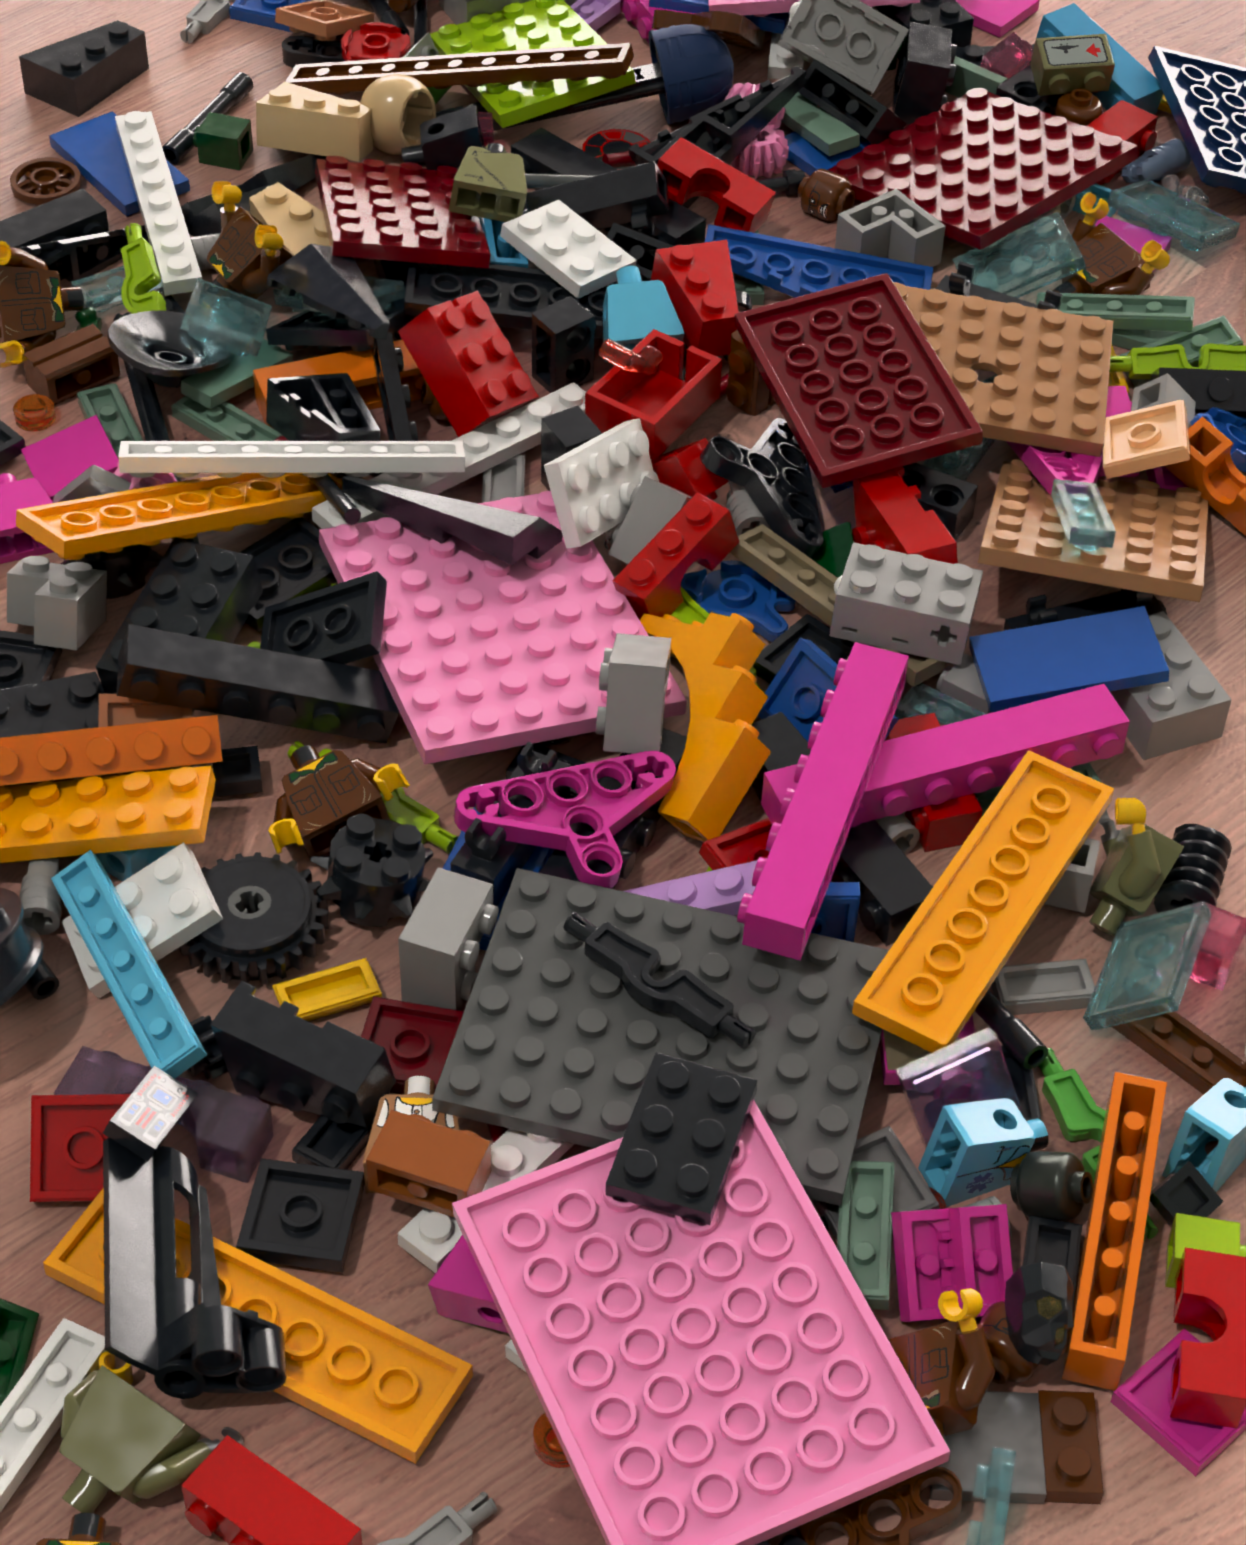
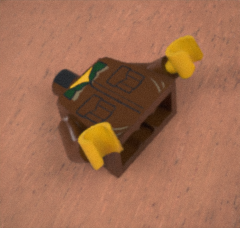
M215 181L211 190L212 198L216 204H224V207L220 209L221 232L207 255V261L219 275L206 292L223 306L237 290L250 300H257L267 289L271 288L266 285L268 274L293 257L294 254L284 245L281 235L277 234L278 230L275 225H265L241 206L239 208L235 206L242 198V192L236 185H231L229 181Z
M1091 192L1086 193L1080 201V207L1086 215L1083 220H1078L1061 257L1062 284L1053 291L1057 293L1140 295L1150 287V281L1154 277L1153 270H1161L1168 266L1170 263L1169 254L1155 240L1145 243L1140 254L1103 223L1095 226V220H1100L1108 214L1109 206L1104 199L1100 198L1097 206L1092 209L1096 203V196Z
M0 241V349H3L6 354V361L0 363V367L5 368L20 364L23 361L22 355L33 348L54 341L56 330L65 328L64 312L83 310L84 297L79 286L61 288L58 271L48 270L45 261L22 249L10 247L5 241Z
M305 745L295 750L290 757L295 770L284 775L281 780L285 793L277 799L274 821L268 829L277 854L282 853L283 847L297 843L298 847L304 846L307 856L311 861L312 856H323L330 852L331 840L339 829L346 826L349 817L357 814H366L375 819L390 820L380 793L383 794L386 801H390L393 798L392 792L399 787L408 788L410 786L398 764H389L380 768L359 758L350 760L342 750H333L320 757L314 746Z
M972 1288L960 1291L963 1309L960 1308L958 1296L953 1290L941 1293L938 1299V1307L942 1316L949 1320V1322L888 1339L944 1441L945 1436L970 1430L977 1423L979 1404H981L995 1375V1366L983 1325L976 1324L975 1317L981 1313L983 1308V1299L980 1293Z

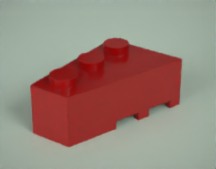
M727 239L656 249L651 280H660L664 283L683 327V341L688 348L694 346L716 357L729 355L731 352V333L737 331L735 327V314L739 313Z
M903 466L853 480L856 527L852 530L854 543L876 545L882 549L905 554H918L928 559L951 564L958 563L956 541L934 510L925 511L917 500L921 499L922 493L916 485L908 487L903 481Z

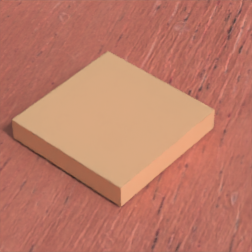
M1184 400L1106 417L1103 469L1107 479L1190 460L1188 419Z

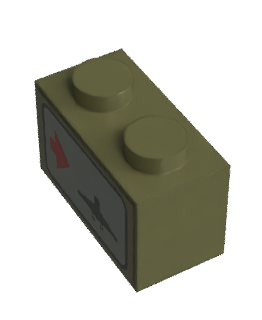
M1106 34L1036 38L1030 63L1039 96L1066 94L1075 89H1086L1090 92L1109 91L1115 67Z

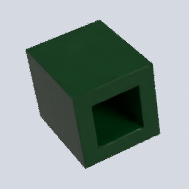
M209 112L202 124L196 127L193 136L194 146L198 149L199 163L240 171L253 152L251 120Z

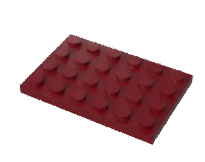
M328 156L326 160L316 159L315 175L332 256L489 268L491 253L479 217L449 211L454 177L458 171L457 168L438 166L436 171L422 168L421 165L411 162L401 163L400 166L385 165L383 161L376 159H366L363 163L348 162V159L341 156Z
M888 273L735 314V327L822 489L982 444L983 431Z

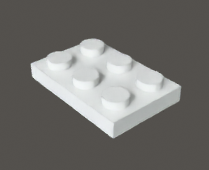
M560 200L505 222L501 227V238L578 299L616 282V272L620 268L636 266V259Z
M184 842L115 886L156 962L223 920L195 855ZM68 916L62 920V924L88 989L97 998H101L109 993L110 989L72 917Z

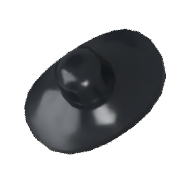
M151 310L126 315L114 321L109 327L107 334L110 347L120 358L134 368L143 371L144 375L152 382L167 388L181 387V381L191 375L208 372L229 364L233 361L236 352L235 346L231 341L207 322L191 315L174 311Z

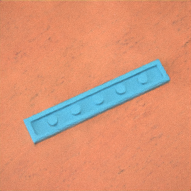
M89 850L53 876L51 880L151 1068L156 1066L168 1075L176 1078L207 1056V1053L100 859Z

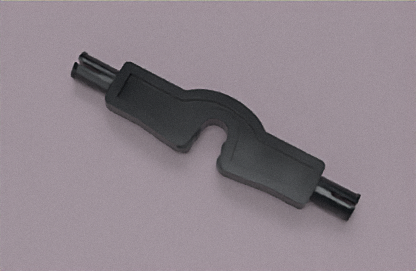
M576 912L572 913V917L569 915L563 927L564 930L585 942L584 954L619 977L626 991L640 1004L655 1011L673 1013L709 1038H714L721 1032L739 1044L743 1049L752 1043L756 1030L733 1017V1003L714 992L690 971L681 969L665 980L656 981L652 979V976L661 965V956L656 949L627 935L609 922H604L601 926L596 927Z

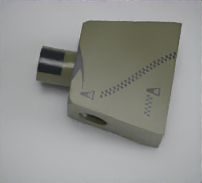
M490 143L485 148L477 146L468 147L454 177L449 211L502 222H508L523 215L527 196L523 158L518 154L506 152L505 147L499 143Z

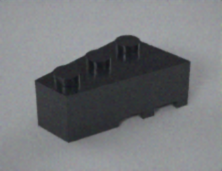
M118 20L19 56L25 94L77 117L149 69L145 32Z
M348 373L268 378L266 423L289 441H380V429ZM332 473L337 478L346 476L345 473ZM370 473L369 475H378V473Z
M241 981L210 1024L236 1092L248 1099L256 1100L259 1098L281 1104L293 1111L303 1110L326 1116L337 1123L348 1122L367 1128L376 1114L380 1098L389 1094L396 1083L386 1049L329 1021L326 1022L323 1028L318 1027L296 1016L299 1007L284 1001L280 1008L253 996L256 992V987Z

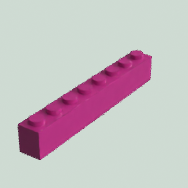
M855 642L848 660L840 658L833 683L837 686L836 690H827L821 708V717H824L823 722L815 721L810 732L807 746L811 750L809 756L801 754L794 776V782H797V786L795 789L787 788L780 811V816H784L782 823L773 822L766 845V850L770 851L768 858L759 857L752 878V886H755L753 895L745 893L741 900L737 922L744 924L742 945L801 960L903 693L909 659L908 655Z
M1100 684L886 740L883 742L851 828L861 823L887 816H897L906 811L932 804H941L950 799L973 793H982L991 788L1002 786L1007 782L1028 750L1067 768L1099 759L1111 758L1114 755L1123 753L1130 721L1105 684ZM797 764L764 772L761 805L771 824L773 822L782 823L784 816H780L782 801L787 788L795 789L797 786V782H794Z

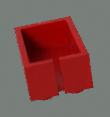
M478 291L455 298L453 301L449 300L429 307L398 331L458 437L521 408L539 397L531 384L529 376L524 372L512 351L509 341L504 337L490 313L488 305Z
M653 329L585 393V414L602 433L624 421L640 418L643 431L647 434L649 440V455L653 463L720 397L722 359L694 346H690L687 349L685 381H683L684 342Z

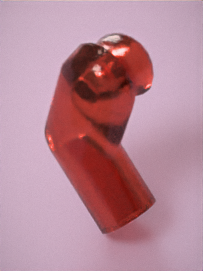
M610 338L604 341L599 351L601 358L619 368L646 375L657 372L659 370L658 364L663 360L662 353L653 346L643 347L639 355Z

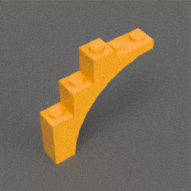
M711 612L704 624L698 621H693L692 624L683 623L669 614H664L662 618L644 613L640 622L649 636L672 638L670 656L678 659L683 667L690 693V722L685 749L672 782L671 790L665 795L657 812L684 836L705 842L722 834L771 753L758 739L759 731L752 726L768 696L755 684L757 678L749 672L766 644L753 632L754 625L748 619L736 613H732L729 617Z

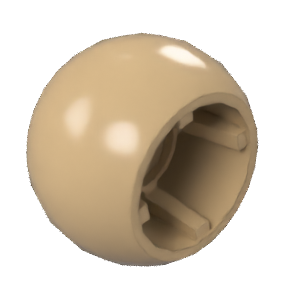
M389 74L376 79L366 88L360 104L372 108L371 135L373 147L387 154L402 155L401 148L421 145L420 125L425 121L436 118L435 102L430 91L417 79L404 74Z

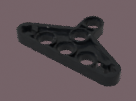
M782 418L774 419L752 449L721 436L711 438L700 454L701 461L705 467L712 473L743 486L772 531L806 556L812 558L823 544V533L810 466L786 420Z

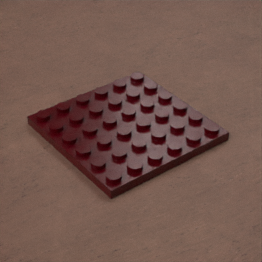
M973 88L958 99L944 103L939 108V111L917 118L914 123L906 126L903 130H896L890 133L888 139L878 144L866 146L863 151L848 159L840 160L828 170L848 178L852 184V190L855 192V199L862 202H867L894 189L899 190L946 226L945 236L982 250L1138 159V145L1124 141L1119 136L1108 135L1094 130L1091 126H1083L1071 122L1063 116H1055L1043 112L1037 107L1015 102L1012 98L990 93L984 88Z

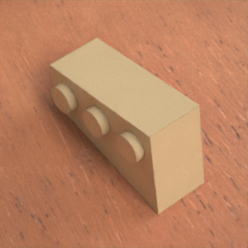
M284 82L256 102L257 146L327 157L341 156L348 160L359 162L373 151L371 135L372 108L362 105L356 100H345Z
M279 182L249 197L250 213L265 225H275L278 230L277 234L281 235L284 245L294 255L311 243L330 246L323 211ZM296 291V300L303 299V296Z

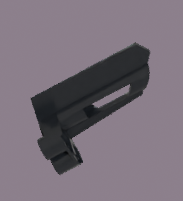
M107 1138L103 1141L105 1350L121 1360L153 1374L157 1387L164 1394L174 1398L190 1399L201 1395L203 1392L219 1394L264 1393L281 1387L287 1377L285 1341L282 1328L258 1318V1312L249 1309L243 1312L233 1307L221 1305L207 1190L199 1185L197 1172L191 1161L180 1151L172 1147L161 1146L149 1162H147L114 1140ZM174 1189L184 1195L189 1202L191 1272L187 1278H176Z

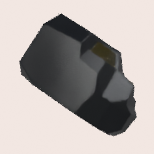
M1043 1262L1020 1266L1006 1281L1004 1303L1008 1335L1018 1354L1028 1362L1048 1366L1057 1361L1067 1351L1069 1332L1074 1327L1072 1312L1074 1286L1065 1266Z

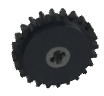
M256 852L254 856L243 857L241 853L236 854L235 859L228 861L218 859L217 865L211 869L201 868L223 920L179 947L182 955H189L191 967L195 968L203 964L204 976L209 978L217 973L221 975L222 983L226 984L231 979L246 983L260 980L262 984H267L268 978L277 975L281 979L287 978L286 971L292 967L298 970L304 968V956L310 958L317 956L316 944L325 943V930L329 929L327 899H320L316 895V891L322 884L320 881L312 882V873L309 869L299 873L296 861L292 860L286 864L280 861V855L275 854L272 858L262 857L260 852Z

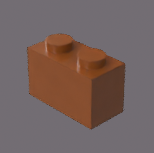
M391 1110L366 1159L368 1189L454 1217L452 1203L482 1192L491 1174V1141L483 1139L478 1134L469 1130L458 1131L433 1123L422 1115H408Z

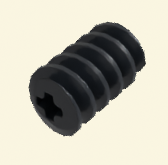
M1195 823L1183 824L1175 828L1172 840L1181 844L1184 848L1154 900V905L1159 915L1173 925L1192 924L1198 919L1209 917L1215 912L1221 890L1220 886L1223 883L1224 872L1226 871L1232 850L1230 840L1223 833Z

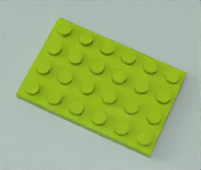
M531 0L524 3H511L504 6L503 10L495 13L477 14L471 18L470 22L458 25L447 24L440 27L438 31L430 33L439 55L607 44L564 0ZM629 66L626 75H621L614 79L587 77L580 81L553 79L546 83L520 81L512 85L487 83L478 87L465 86L502 128L635 84L636 81L634 70Z

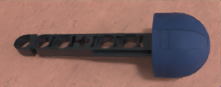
M683 24L660 28L655 31L650 30L649 46L652 63L632 68L635 75V84L505 128L659 94L662 110L668 125L675 122H683L721 103L725 99L732 86L734 76L732 56L725 42L715 32L705 30L703 26ZM480 102L464 107L476 105L482 133L505 129L495 121ZM463 105L436 112V118L464 109Z

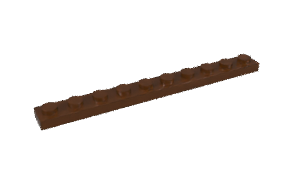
M631 43L296 64L285 82L322 93L345 95L354 91H365L376 79L389 74L408 75L417 79L426 87H434L435 89H444L454 85L478 87L487 83L512 85L520 81L546 83L553 79L580 81L587 77L614 79L621 75H626L634 53Z

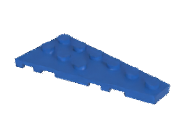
M708 225L705 242L727 239L733 273L794 298L888 273L892 282L901 283L909 287L931 289L933 267Z

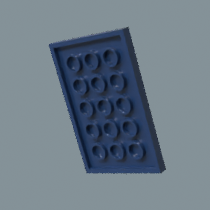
M1154 46L1148 59L1201 181L1210 187L1218 188L1222 186L1235 189L1246 195V68Z

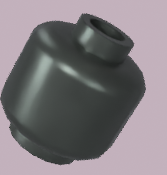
M1035 1151L1028 1153L1021 1163L1016 1164L1013 1168L1010 1179V1192L1014 1203L1020 1206L1026 1216L1032 1215L1068 1221L1075 1219L1082 1211L1083 1205L1091 1201L1093 1179L1089 1172H1085L1081 1160L1073 1153Z

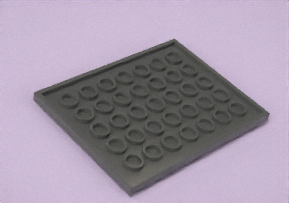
M517 868L432 1098V1111L596 1148L624 1137L654 1055L657 1052L758 1080L754 1101L809 1199L841 1206L882 1033V1028L852 1014L853 1003L889 950L811 933L802 958L799 961L742 945L744 924L737 922V916ZM576 912L596 927L601 926L604 922H609L627 935L656 949L661 956L660 968L652 976V979L656 981L665 980L681 969L690 971L714 992L733 1003V1017L756 1030L752 1043L743 1049L739 1044L721 1032L714 1038H709L673 1013L655 1011L640 1004L626 991L619 977L584 954L585 942L564 930L563 927L569 915L572 917V913Z

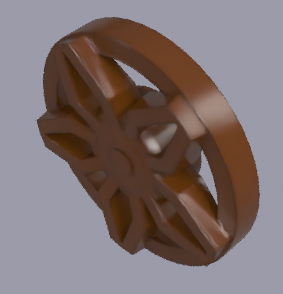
M53 157L37 158L18 166L11 174L10 184L15 198L29 204L42 205L80 190L81 175L77 166L67 160ZM25 175L27 180L18 184L21 177ZM70 175L74 177L73 182L68 179Z

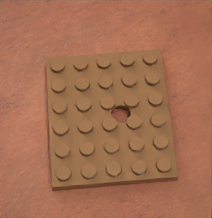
M893 282L981 427L983 437L1095 457L1101 456L1104 445L1113 321L1097 316H1081L1063 313L1057 309L1045 310L1023 306L1015 302L1004 303L986 300L979 296H962L945 293L938 289L927 290ZM974 370L992 371L998 376L994 378L993 383H984L977 380L978 376Z
M1013 459L1011 462L1003 461L980 548L978 563L1200 602L1204 586L1208 500L1201 498V492L1194 488L1179 487L1176 490L1160 488L1159 484L1148 480H1137L1135 483L1118 481L1117 477L1107 479L1106 476H1099L1088 504L1068 505L1052 498L1021 459Z

